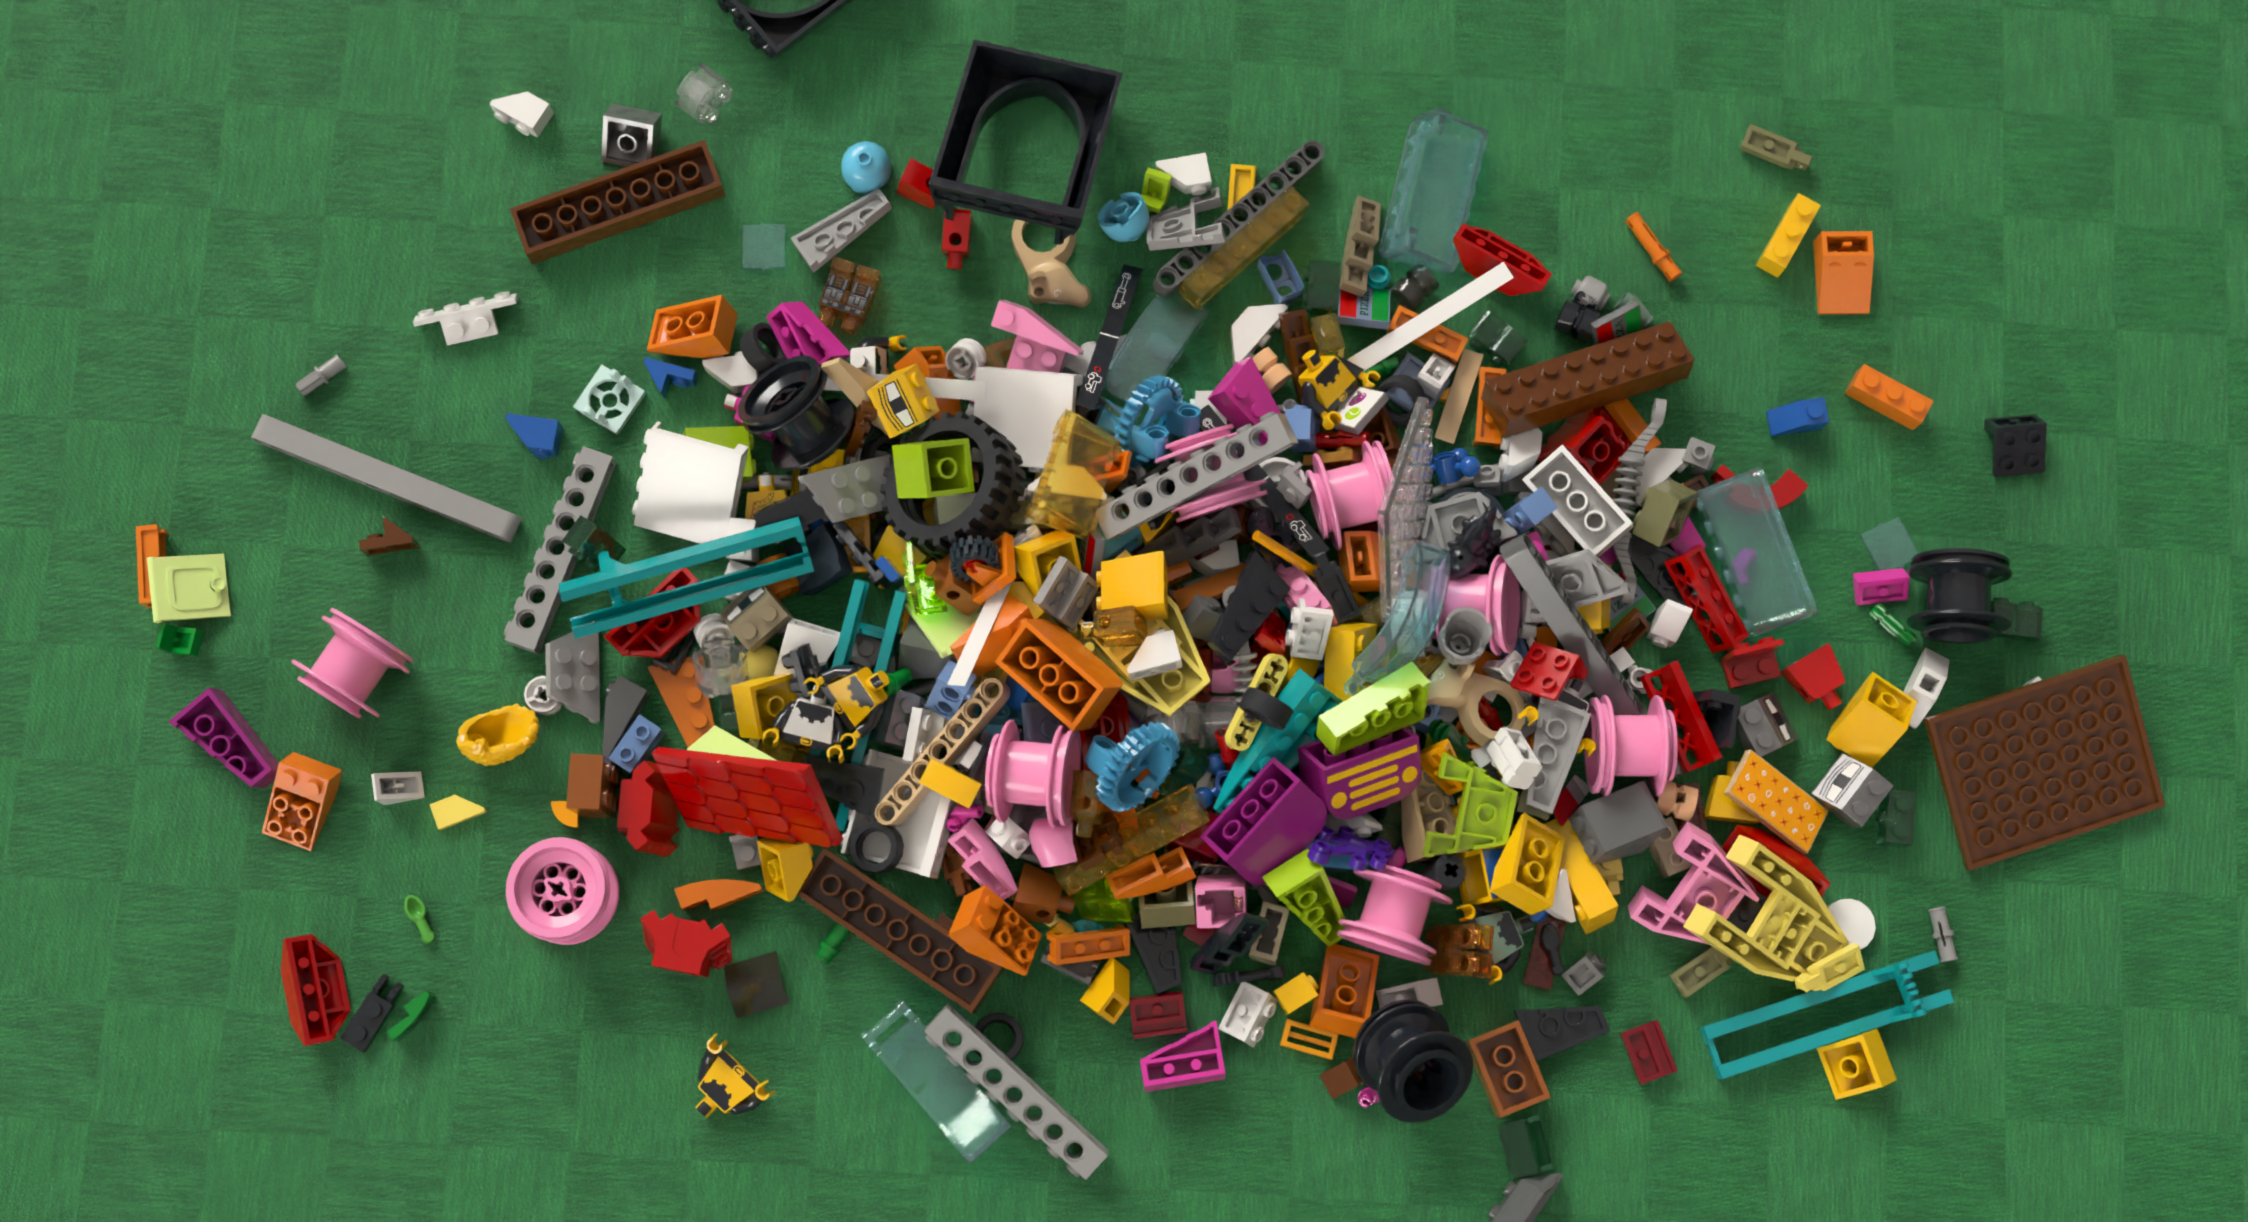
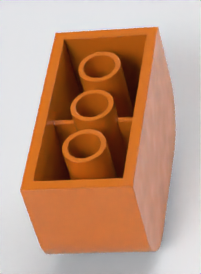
M1025 619L995 661L997 665L1072 731L1091 729L1123 685L1118 675L1073 635L1046 619Z

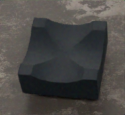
M822 523L805 537L814 572L798 576L799 588L803 595L815 596L853 572L844 546L835 537L837 531L831 524ZM798 541L784 548L787 557L803 553L801 543Z

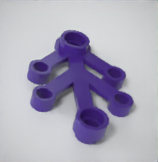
M1324 826L1317 835L1319 840L1311 845L1307 857L1317 864L1326 865L1331 856L1352 855L1349 866L1355 870L1364 871L1368 862L1365 856L1368 855L1371 858L1369 862L1371 867L1377 870H1384L1389 858L1393 857L1394 850L1391 848V844L1385 840L1376 839V841H1368L1355 836V831L1348 826H1340L1337 837L1334 836L1335 831ZM1328 843H1332L1337 846H1330Z

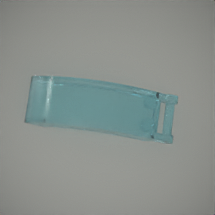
M1178 290L1168 297L1157 294L1114 354L1101 393L1105 389L1126 402L1125 400L1131 398V392L1136 391L1137 385L1142 384L1144 379H1149L1150 376L1156 375L1166 376L1185 346L1199 331L1211 310ZM1100 395L1099 397L1106 403L1104 410L1117 418L1121 417L1123 412L1121 409L1123 408ZM1143 404L1142 409L1140 410L1137 418L1139 417L1140 413L1144 411L1147 404Z
M1418 541L1401 558L1403 563L1402 579L1395 604L1381 631L1371 644L1352 662V668L1355 673L1344 685V691L1347 695L1354 696L1369 687L1363 685L1365 682L1376 683L1411 661L1414 663L1420 656L1438 624L1444 607L1450 576V553L1447 549Z
M900 999L895 1003L896 1007L869 1031L865 1030L860 1036L934 1120L958 1151L971 1163L1006 1132L1011 1125L981 1089L966 1076V1072L960 1065H953L946 1057L947 1052L940 1046L936 1048L925 1038L927 1034L924 1032L926 1026L907 1004ZM904 1014L908 1020L882 1044H879L875 1039Z

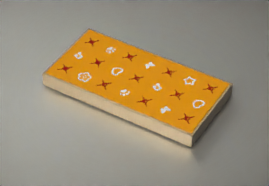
M1751 749L1745 750L1724 792L1727 797L1801 854H1808L1829 811Z

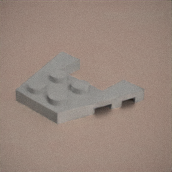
M1217 187L1210 190L1211 195L1200 199L1199 195L1191 198L1190 204L1180 209L1175 205L1150 216L1147 226L1149 250L1225 242L1224 229L1221 222L1202 228L1197 226V213L1223 206L1220 188Z

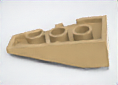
M841 358L822 363L821 368L857 408L858 405H861L862 400L872 403L867 390L877 384L878 380ZM876 414V420H873L871 423L881 429L885 435H888L878 414Z
M1422 768L1418 785L1409 796L1401 800L1402 840L1407 863L1435 860L1447 854H1437L1434 857H1424L1422 855L1426 831L1454 835L1457 818H1455L1449 806L1451 801L1448 795L1444 796L1439 785ZM1462 850L1452 854L1457 855L1467 852L1468 850Z

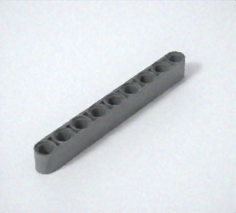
M1314 140L1303 144L1218 218L1213 224L1222 223L1224 233L1226 234L1225 242L1199 245L1208 250L1206 254L1201 253L1197 248L1198 246L1185 247L1159 270L1154 279L1153 289L1155 293L1162 297H1168L1178 290L1314 171L1324 156L1323 146ZM1306 153H1312L1315 159H1310ZM1288 168L1295 169L1298 174H1291ZM1270 184L1278 185L1280 190H1274ZM1252 199L1259 200L1262 206L1255 205ZM1234 215L1242 216L1244 222L1237 221ZM1179 263H1187L1190 266V269L1186 270L1181 268ZM1161 278L1169 279L1172 285H1164L1161 282Z
M1522 534L1501 545L1500 551L1503 559L1567 652L1580 655L1589 671L1585 679L1599 700L1603 695H1607L1611 700L1614 715H1647L1644 706L1529 536Z

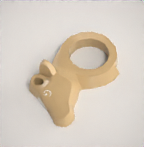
M1015 220L1012 229V244L1028 277V298L1034 304H1067L1080 308L1086 307L1091 302L1090 290L1087 286L1081 284L1066 266V262L1070 258L1076 244V233L1065 238L1064 243L1057 245L1051 251L1036 252L1028 248L1022 238L1023 230L1029 222Z
M1444 658L1441 664L1427 676V679L1430 681L1426 706L1437 705L1455 708L1466 734L1473 741L1484 746L1487 742L1495 740L1494 737L1498 731L1489 729L1480 720L1478 704L1484 694L1490 692L1497 693L1503 696L1511 706L1512 721L1508 728L1519 731L1522 729L1526 716L1519 719L1518 714L1524 710L1525 702L1518 690L1513 689L1510 684L1473 672L1475 663L1452 665L1449 663V660Z

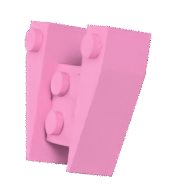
M1000 300L998 302L991 326L1017 335L1006 368L1062 373L1068 353L1076 356L1083 355V349L1030 308L1008 300Z
M1687 821L1672 843L1676 854L1693 863L1692 867L1668 900L1642 885L1627 907L1630 918L1654 932L1707 944L1683 927L1696 904L1718 913L1727 920L1744 895L1756 902L1759 901V897L1755 887L1740 869L1725 858L1727 854L1713 837Z

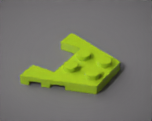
M1442 752L1438 777L1465 783L1454 835L1426 831L1422 855L1424 857H1434L1437 854H1452L1462 850H1477L1506 845L1509 839L1518 792L1448 753Z

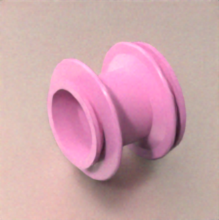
M1228 424L1165 445L1166 450L1170 449L1172 453L1156 459L1155 464L1164 463L1168 459L1185 463L1191 459L1190 455L1203 448L1207 451L1214 447L1213 442L1225 436H1228L1230 439L1237 435V432L1231 434V429L1234 426L1233 424ZM1217 455L1212 461L1213 467L1216 470L1221 466V459ZM1192 468L1189 474L1193 482L1198 478V472L1195 468ZM1242 472L1175 507L1170 512H1179L1180 517L1176 519L1177 523L1214 513L1229 506L1232 507L1267 495V490L1261 491L1260 488L1267 481L1265 479L1259 481L1245 480Z
M1378 440L1372 443V447L1367 441L1362 443V462L1328 471L1325 470L1320 456L1317 453L1313 454V473L1311 470H1306L1305 475L1307 486L1312 490L1309 499L1322 539H1327L1329 534L1333 546L1339 551L1342 548V529L1377 521L1381 531L1387 538L1391 537L1392 529L1395 533L1402 531L1401 511L1394 478L1386 453Z
M1499 554L1493 559L1489 574H1468L1462 578H1454L1447 573L1445 555L1440 562L1439 568H1435L1432 571L1428 585L1427 621L1431 637L1437 639L1438 642L1439 632L1448 615L1457 608L1470 607L1481 611L1486 616L1487 622H1491L1493 633L1489 640V645L1492 652L1496 656L1502 652L1512 653L1517 643L1520 628L1521 584L1502 555Z
M331 608L330 612L333 614L331 619L322 616V620L331 626L335 635L311 669L296 660H291L293 665L307 673L303 678L299 676L297 680L359 719L362 716L359 714L361 708L376 717H380L378 712L364 704V702L388 668L399 669L409 674L410 670L405 667V664L407 662L413 664L415 660L365 626L340 611Z
M1603 695L1600 700L1598 698H1590L1588 710L1591 713L1592 740L1596 744V749L1590 757H1587L1588 753L1584 749L1585 773L1590 792L1592 794L1601 792L1603 796H1608L1611 793L1615 776H1648L1652 793L1659 797L1664 792L1666 782L1673 780L1677 766V729L1673 712L1666 710L1663 699L1659 695H1655L1651 699L1647 715H1614L1611 700L1607 695Z
M1008 720L1003 726L1001 734L994 735L987 757L985 793L989 807H994V813L999 823H1004L1008 820L1014 804L1045 806L1047 819L1052 828H1056L1059 824L1061 826H1069L1071 824L1077 806L1081 780L1082 747L1079 731H1072L1066 725L1061 724L1055 732L1052 744L1020 741L1018 727L1014 720ZM1076 773V775H1075V787H1074V798H1073V802H1075V803H1074V809H1073V807H1072V797H1073L1074 774Z
M555 837L541 840L531 845L516 859L508 874L506 899L512 917L527 933L551 943L573 945L595 937L608 925L617 909L619 884L612 865L597 850L575 839ZM558 869V875L550 878V874ZM572 870H577V878L574 880H570L568 876L569 872ZM543 884H545L546 890L541 894ZM553 885L563 886V890L568 895L558 894ZM580 887H584L585 895L581 898H578L576 896V890ZM552 901L554 905L550 912L546 910V902ZM567 903H572L573 911L570 914H565L564 906Z
M1386 865L1384 870H1377L1373 867L1371 868L1374 871L1354 870L1355 875L1371 882V886L1360 920H1338L1339 925L1345 928L1344 931L1338 930L1337 935L1350 942L1387 955L1419 964L1430 965L1431 960L1427 958V955H1436L1437 951L1425 945L1419 939L1431 902L1450 905L1453 902L1449 897L1436 891L1441 890L1442 885L1427 877Z

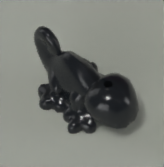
M1490 504L1478 519L1475 515L1470 517V519H1463L1461 523L1463 526L1462 536H1456L1455 541L1447 543L1450 550L1446 555L1445 567L1447 573L1452 577L1462 578L1471 571L1479 569V567H1488L1486 560L1490 556L1488 551L1492 550L1494 546L1502 544L1500 538L1501 530L1493 529L1497 515V506L1495 504Z
M1264 506L1256 508L1247 519V531L1253 535L1256 530H1259L1292 551L1289 543L1292 542L1291 536L1294 535V531L1289 528L1287 522H1281L1277 531H1275L1276 522L1272 510ZM1255 541L1254 550L1274 571H1276L1280 563L1286 568L1292 567L1293 564Z

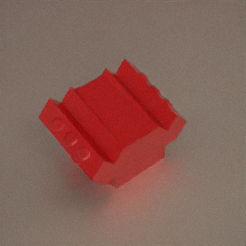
M1598 407L1568 417L1566 422L1553 435L1548 437L1547 444L1541 447L1537 460L1540 463L1543 462L1563 445L1600 486L1621 464L1618 462V459L1627 451L1631 442L1615 420L1602 407Z
M644 760L633 770L632 779H623L621 781L617 821L618 832L627 836V840L636 851L664 857L669 856L678 848L671 839L680 830L677 826L678 807L657 763Z
M654 910L641 918L644 943L653 956L651 966L708 978L710 968L721 969L733 961L731 937L723 923L711 930L705 919L700 922L674 917L671 913L660 920Z

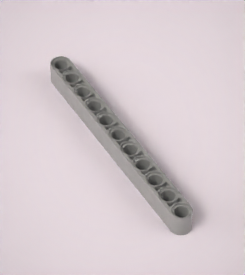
M264 414L261 415L251 436V439L267 447L508 543L512 542L522 520L519 516Z

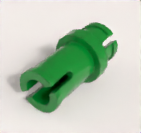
M1392 353L1365 370L1364 373L1376 371L1379 375H1387L1391 373L1393 368L1399 367L1396 356Z
M903 667V669L900 668L894 673H888L889 684L883 687L887 696L896 694L902 686L912 681L911 671Z
M836 922V925L825 941L821 940L819 943L821 947L815 953V956L829 964L833 956L839 954V947L851 931Z

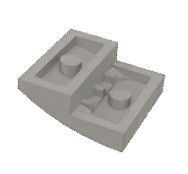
M1059 556L1033 602L1060 624L1074 631L1100 587H1097V582L1091 576L1080 571L1067 558Z

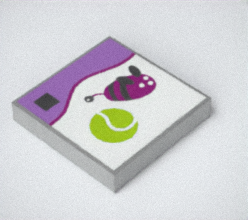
M1357 386L1334 410L1341 415L1342 420L1338 425L1335 424L1333 428L1358 435L1389 400L1386 392ZM1320 418V419H1318V420H1319V422H1320L1321 425H1322L1323 419Z

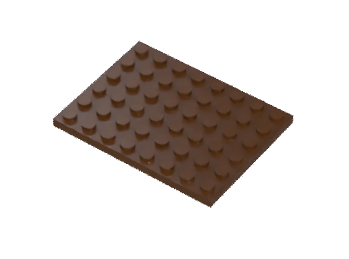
M2120 654L1924 718L1966 870H1974L2166 806L2126 655Z

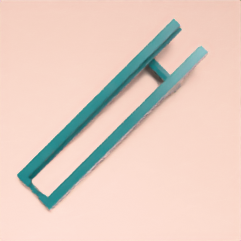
M798 516L626 565L611 559L608 551H602L598 554L600 572L558 583L562 602L609 590L613 606L570 618L574 638L577 639L814 572ZM796 537L797 541L801 543L803 553L640 599L626 601L623 599L620 586L789 538Z
M855 579L831 668L837 665H849L856 636L860 633L882 639L873 674L879 670L888 674L891 659L902 639V633L899 632L909 593L895 590L885 628L870 625L866 622H860L870 582ZM827 698L826 703L832 705L829 699ZM873 730L864 738L860 737L857 739V746L853 749L850 762L863 764ZM811 747L809 754L825 757L826 751ZM839 802L835 822L839 830L845 831L849 823L848 814L850 809Z
M1926 952L1850 977L1826 991L1811 990L1699 1027L1704 1043L1708 1046V1054L1712 1057V1065L1717 1079H1724L1893 1022L1927 1014L1926 1011L1953 1003L1954 1000L1950 989L1918 998L1916 994L1919 993V990L1915 988L1917 986L1916 982L1911 981L1913 977L1912 972L1939 964L1936 952ZM1896 979L1905 1004L1724 1064L1720 1061L1713 1038L1888 980Z

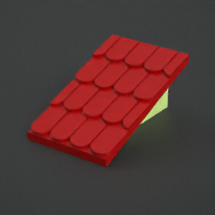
M713 726L686 750L658 747L652 752L682 817H684L683 819L687 827L718 834L729 832L747 837L757 835L794 844L800 841L823 847L838 846L843 841L810 764L778 761L717 726Z

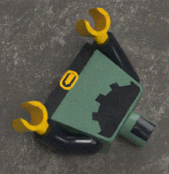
M1464 904L1458 906L1456 910L1461 909L1464 912V918L1459 919V921L1464 922L1466 928L1476 927L1475 949L1485 969L1482 971V975L1489 973L1492 981L1488 984L1492 985L1509 972L1521 956L1520 948L1524 946L1521 935L1533 930L1532 923L1527 915L1514 920L1511 912L1503 911L1500 906L1490 904ZM1473 934V937H1472V935H1470V938H1471L1472 942L1474 943V934Z

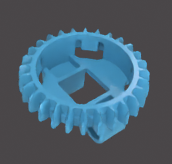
M1156 375L1150 376L1149 379H1144L1142 384L1137 385V390L1131 392V398L1125 400L1127 404L1124 409H1121L1123 411L1121 417L1117 418L1119 424L1115 427L1117 434L1114 436L1116 441L1114 448L1117 449L1116 453L1127 450L1132 452L1129 466L1136 468L1138 464L1147 468L1148 464H1154V460L1167 455L1168 450H1166L1165 445L1172 442L1174 435L1181 438V436L1188 437L1199 433L1200 408L1183 401L1184 395L1181 394L1182 388L1179 387L1180 384L1169 377ZM1145 403L1149 405V410L1143 422L1138 426L1134 422ZM1160 418L1159 423L1155 424L1154 421Z
M1157 721L1155 724L1150 722L1148 726L1143 724L1140 728H1130L1128 735L1125 736V740L1118 744L1105 736H1094L1085 756V762L1088 764L1087 767L1099 776L1097 779L1099 784L1096 786L1098 790L1096 795L1099 797V800L1113 811L1122 812L1123 810L1129 811L1131 807L1137 808L1138 803L1143 804L1147 797L1152 798V793L1155 790H1159L1158 787L1162 782H1165L1167 775L1171 774V768L1176 766L1174 760L1179 758L1177 752L1180 750V740L1177 738V734L1165 723L1161 724ZM1147 768L1150 771V774L1137 787L1134 788L1130 785L1132 780L1144 769Z

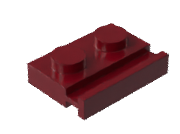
M1182 991L1130 998L1129 1006L1134 1039L1187 1032Z
M1658 1020L1619 1033L1639 1085L1678 1071Z

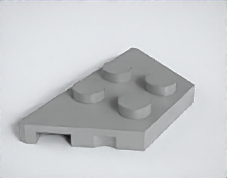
M890 454L798 476V480L801 484H805L813 493L812 498L824 509L826 516L832 523L882 511L881 501L885 500V495L880 493L881 485L886 484L887 478L883 476L885 468H890Z
M1480 492L1428 505L1420 550L1417 556L1419 564L1444 557L1450 550L1447 543L1455 541L1456 536H1462V520L1470 519L1473 515L1477 519L1482 516L1490 504ZM1497 511L1493 529L1501 530V540L1505 541L1518 537L1517 531Z
M1589 549L1546 561L1577 608L1630 592L1629 584ZM1532 602L1531 621L1543 618Z
M570 632L545 644L546 697L556 703H562L565 708L573 713L578 712L591 723L600 722L599 632L577 639L574 638L573 632Z

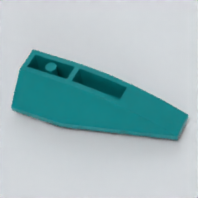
M1299 668L1277 697V699L1287 704L1294 711L1285 729L1279 730L1261 723L1249 748L1239 753L1213 808L1221 814L1273 756L1290 771L1299 764L1297 748L1320 740L1316 736L1318 717L1344 701Z

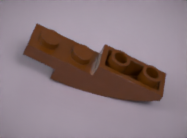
M1383 406L1365 426L1363 431L1370 433L1371 447L1372 443L1377 440L1383 446L1394 478L1399 505H1403L1416 499L1410 479L1413 477L1395 426L1385 406Z

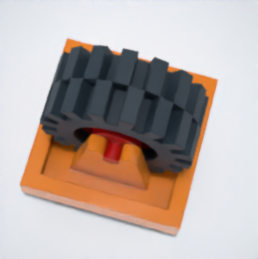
M1004 532L992 542H990L988 537L982 540V536L977 535V538L973 539L971 535L968 536V540L962 537L959 539V543L955 541L953 547H950L951 573L955 574L958 579L963 577L965 582L971 579L972 601L982 604L1016 579L1014 539L1012 535Z

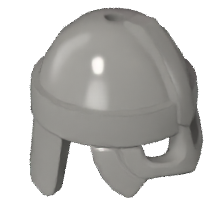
M1461 607L1453 610L1446 618L1438 636V646L1442 655L1452 665H1466L1476 661L1482 655L1492 637L1491 622L1488 623L1486 616L1474 608Z

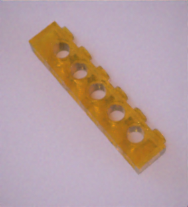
M1291 186L1182 281L1179 293L1196 310L1199 309L1305 216L1310 203Z
M1189 784L1118 823V833L1122 835L1124 841L1122 854L1114 855L1110 849L1106 851L1107 860L1084 872L1078 865V861L1053 866L1057 882L1071 896L1103 879L1106 875L1131 864L1210 821L1204 801L1193 785Z

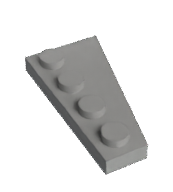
M877 188L791 237V240L814 273L890 211L892 207L881 190Z
M1539 697V718L1536 720L1533 752L1543 768L1536 777H1533L1534 781L1527 789L1526 804L1552 814L1591 713L1559 700L1552 701Z

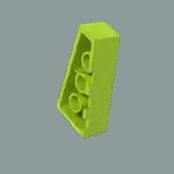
M1411 661L1318 717L1316 736L1332 755L1336 756L1424 720L1430 681Z
M1307 848L1262 876V878L1276 897L1330 947L1343 939L1337 935L1338 930L1344 931L1345 927L1339 925L1338 920L1346 919L1324 868L1321 864H1317L1307 857L1309 852Z

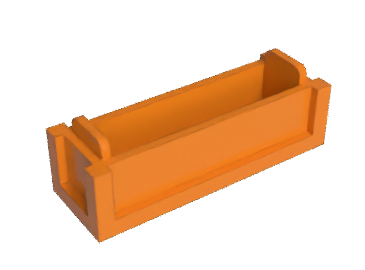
M1399 305L1386 333L1389 334L1419 314ZM1439 324L1411 343L1436 353L1456 365L1469 338Z
M1480 367L1478 371L1479 388L1476 429L1472 447L1487 445L1493 446V449H1498L1501 445L1502 434L1484 405L1481 396L1485 380L1506 374V369Z
M158 524L136 526L139 604L146 608H152L147 558L166 557L165 536H169V533L165 529H160Z
M1121 924L1116 925L1115 928L1061 935L1047 934V939L1050 940V954L1047 955V960L1055 965L1130 955V929Z

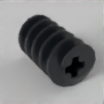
M1445 854L1430 861L1424 868L1423 876L1442 885L1441 890L1436 891L1443 893L1463 883L1466 876V866L1459 856Z

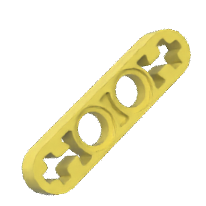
M1273 653L1264 656L1249 687L1257 689L1264 682L1268 687L1267 693L1275 697L1288 670L1286 658ZM1272 661L1276 662L1275 664L1278 666L1277 671L1273 670V667L1270 666ZM1264 675H1269L1273 680L1264 678ZM1238 707L1225 734L1227 746L1238 751L1249 748L1262 722L1255 718L1252 721H1247L1245 712ZM1240 723L1249 726V729H1244V727L1240 726ZM1236 734H1240V737L1243 738L1241 743L1237 742V739L1234 738Z

